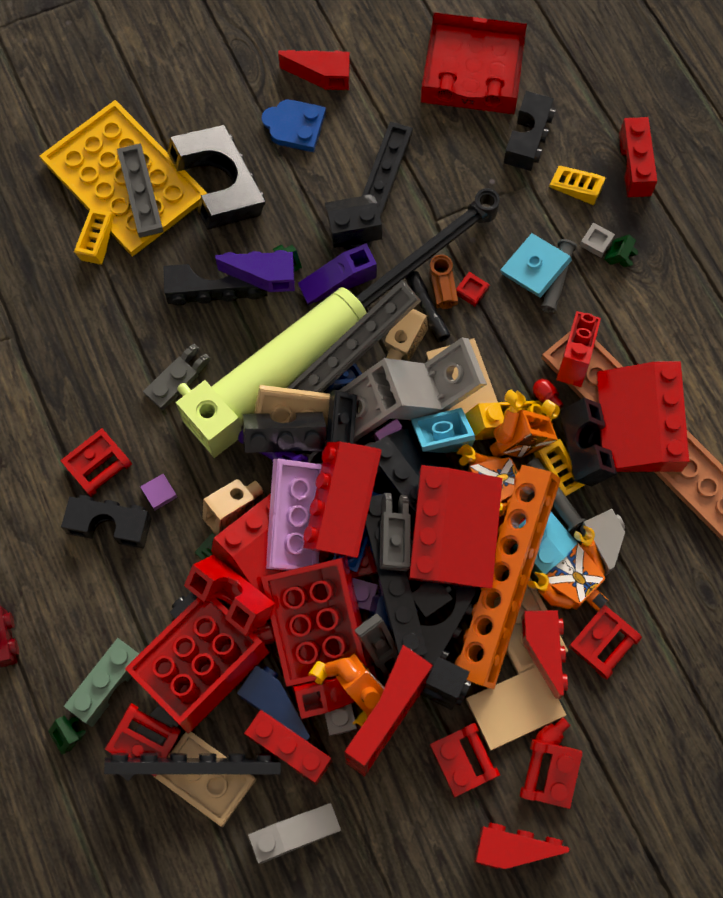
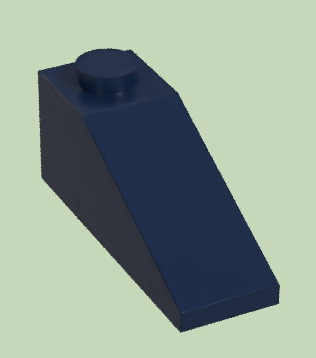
M256 665L237 692L239 698L258 711H264L310 742V735L283 686L277 679L279 675L267 666L261 669Z

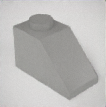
M613 509L584 521L580 527L583 537L586 533L583 526L594 530V541L602 559L605 576L610 574L615 567L625 535V524L619 515H615Z

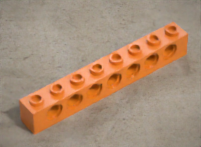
M522 465L520 472L516 474L514 479L515 488L512 497L509 498L506 504V516L498 529L492 589L481 588L479 600L475 603L472 610L473 618L470 628L464 634V646L461 655L458 656L455 665L469 671L467 680L484 687L495 689L561 478L551 471ZM535 492L534 498L527 502L528 495ZM526 518L525 525L519 528L520 521ZM518 544L517 551L511 555L512 546ZM506 570H509L508 578L505 581H503V573ZM498 596H500L501 602L495 608L494 601ZM491 622L492 630L489 634H486V626ZM481 649H483V658L480 661H478L477 654Z

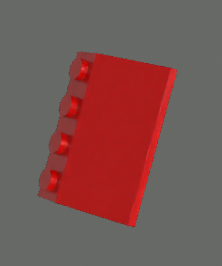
M654 361L598 371L596 373L598 403L601 404L606 426L600 430L601 447L612 451L616 472H682L689 463L681 361Z
M421 465L408 580L492 589L503 478L452 468Z
M271 494L216 535L211 552L264 595L261 577L287 571L266 569ZM320 553L319 563L324 562L331 555Z
M347 557L261 577L265 596L275 603L270 619L286 687L316 680L317 677L309 676L308 674L318 661L326 664L338 659L349 658L355 653L367 668L372 665L367 652L354 631L362 625V619Z
M197 597L124 668L188 734L269 654L264 643L253 632L245 636L225 619L229 610L217 598L203 602Z

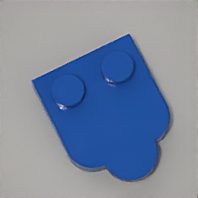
M289 99L283 100L277 107L267 108L263 112L262 123L270 130L271 139L275 144L314 153L326 115V107Z

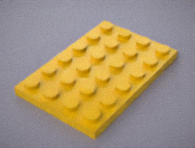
M114 100L42 153L40 158L89 211L90 208L113 212L114 218L110 234L133 257L164 232L139 238L117 149L141 143L164 232L198 207L201 195H205L207 192L185 170L177 172L168 153Z

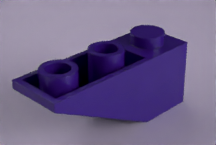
M366 243L343 252L298 282V285L307 305L329 297L339 288L350 289L377 278V263Z
M278 250L273 253L252 251L248 254L227 252L223 255H216L218 270L268 292L295 291L293 252Z

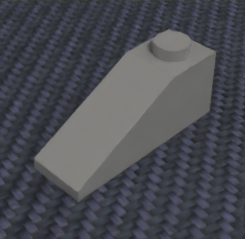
M329 803L248 834L257 861L259 864H262L340 832L341 828L333 807Z

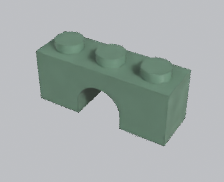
M117 638L64 707L83 722L93 727L110 705L108 700L114 690L123 681L128 682L132 677L124 668L139 653Z

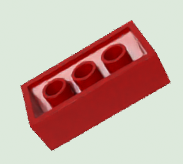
M327 442V446L322 453L323 463L321 472L316 479L317 489L315 498L310 505L311 515L309 524L303 535V548L332 556L358 558L382 449L346 442Z

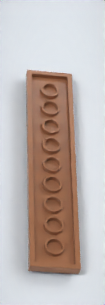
M570 332L543 353L541 357L557 375ZM595 340L590 364L582 387L566 384L581 399L587 398L598 403L596 373L623 366ZM687 430L689 463L682 472L654 473L723 541V465Z

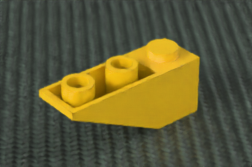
M526 401L525 405L518 409V411L523 409L546 416L541 411L542 403L540 401ZM508 402L478 403L465 414L475 434V440L495 438L494 429L503 423L506 410L510 409L511 405Z

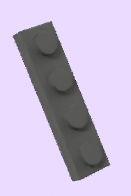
M141 143L117 149L139 238L164 232Z

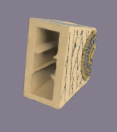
M412 309L389 331L384 342L388 351L385 358L410 361L428 330L427 315Z
M239 479L234 480L203 499L202 519L214 534L218 535L253 508L255 498L263 494L261 486L255 480L246 486Z

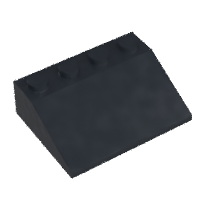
M413 426L385 436L369 447L382 449L375 484L383 494H392V507L397 513L399 496H408L409 514L411 515L410 531L413 533L421 465L455 469V467L444 453L423 452Z

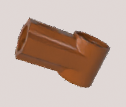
M437 255L432 258L429 271L436 308L442 309L458 305L452 272L453 263L446 255ZM443 268L446 272L439 273L435 269Z

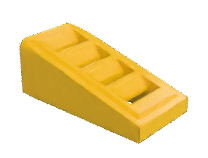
M558 166L549 187L594 205L606 178L597 174ZM562 175L566 176L564 183L559 182ZM571 179L575 180L573 185H569ZM580 182L584 183L583 187H578Z
M90 208L74 253L80 260L102 265L113 223V212ZM95 219L103 220L104 222L103 224L95 223ZM93 229L100 230V232L95 233L93 232Z
M561 439L534 452L535 457L540 459L546 470L553 472L557 476V473L567 468L569 473L560 477L561 481L559 484V488L565 496L585 485L576 481L566 487L563 485V482L573 477L570 455ZM555 451L557 455L549 459L547 454ZM561 460L563 464L554 468L552 464Z

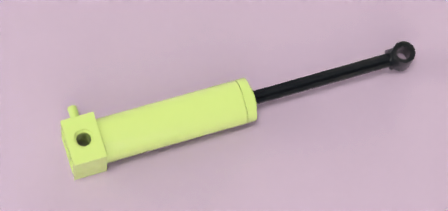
M489 188L478 191L475 201L468 205V211L355 297L345 288H339L213 386H210L206 380L192 390L185 383L180 384L177 390L183 397L176 402L184 424L214 458L238 440L239 433L242 431L241 426H243V414H254L259 385L281 388L289 387L367 313L365 309L475 223L493 221L497 216L500 202L498 193ZM483 204L490 205V207H484Z

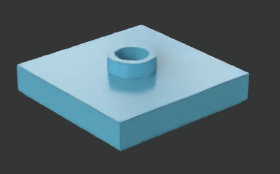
M531 233L502 267L501 273L541 298L572 259L570 255Z

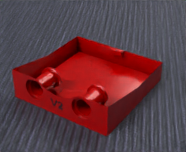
M434 12L422 82L421 103L515 114L527 24Z
M404 645L392 672L388 675L389 679L379 702L345 750L346 764L364 777L424 690L425 683L432 670L433 665Z

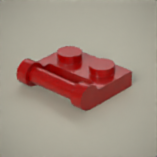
M103 428L60 460L90 497L96 494V490L123 468L127 469L132 465L131 461ZM113 455L118 459L90 482L85 478Z
M604 604L570 644L569 648L593 667L601 677L608 680L613 674L612 669L633 644L637 645L640 642L642 636ZM620 631L624 634V639L608 658L602 662L597 656Z
M130 703L105 750L110 753H128L129 758H140L141 753H157L158 758H167L181 729L165 725L139 711L138 706ZM133 720L165 737L163 745L161 746L128 728L130 722Z
M476 723L468 725L430 744L431 750L454 798L500 776L497 767H493L477 734L479 729ZM467 737L484 772L482 775L476 776L460 740Z
M532 739L530 746L532 755L524 787H521L519 796L527 800H536L570 809L583 752ZM549 753L551 758L543 791L537 790L536 785L543 754Z

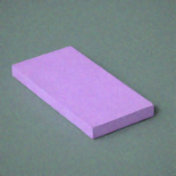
M273 459L266 569L288 571L319 563L320 552L303 548V535L309 524L311 515L310 505L315 498L317 489L316 479L321 472L322 464Z

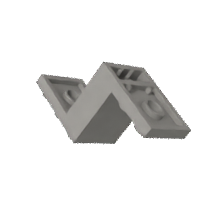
M462 337L426 363L383 358L339 391L357 395L355 443L389 419L411 420L445 412L487 385L469 338ZM457 367L458 377L454 380L452 374L454 368ZM361 401L362 411L359 413L357 408L359 407V403Z

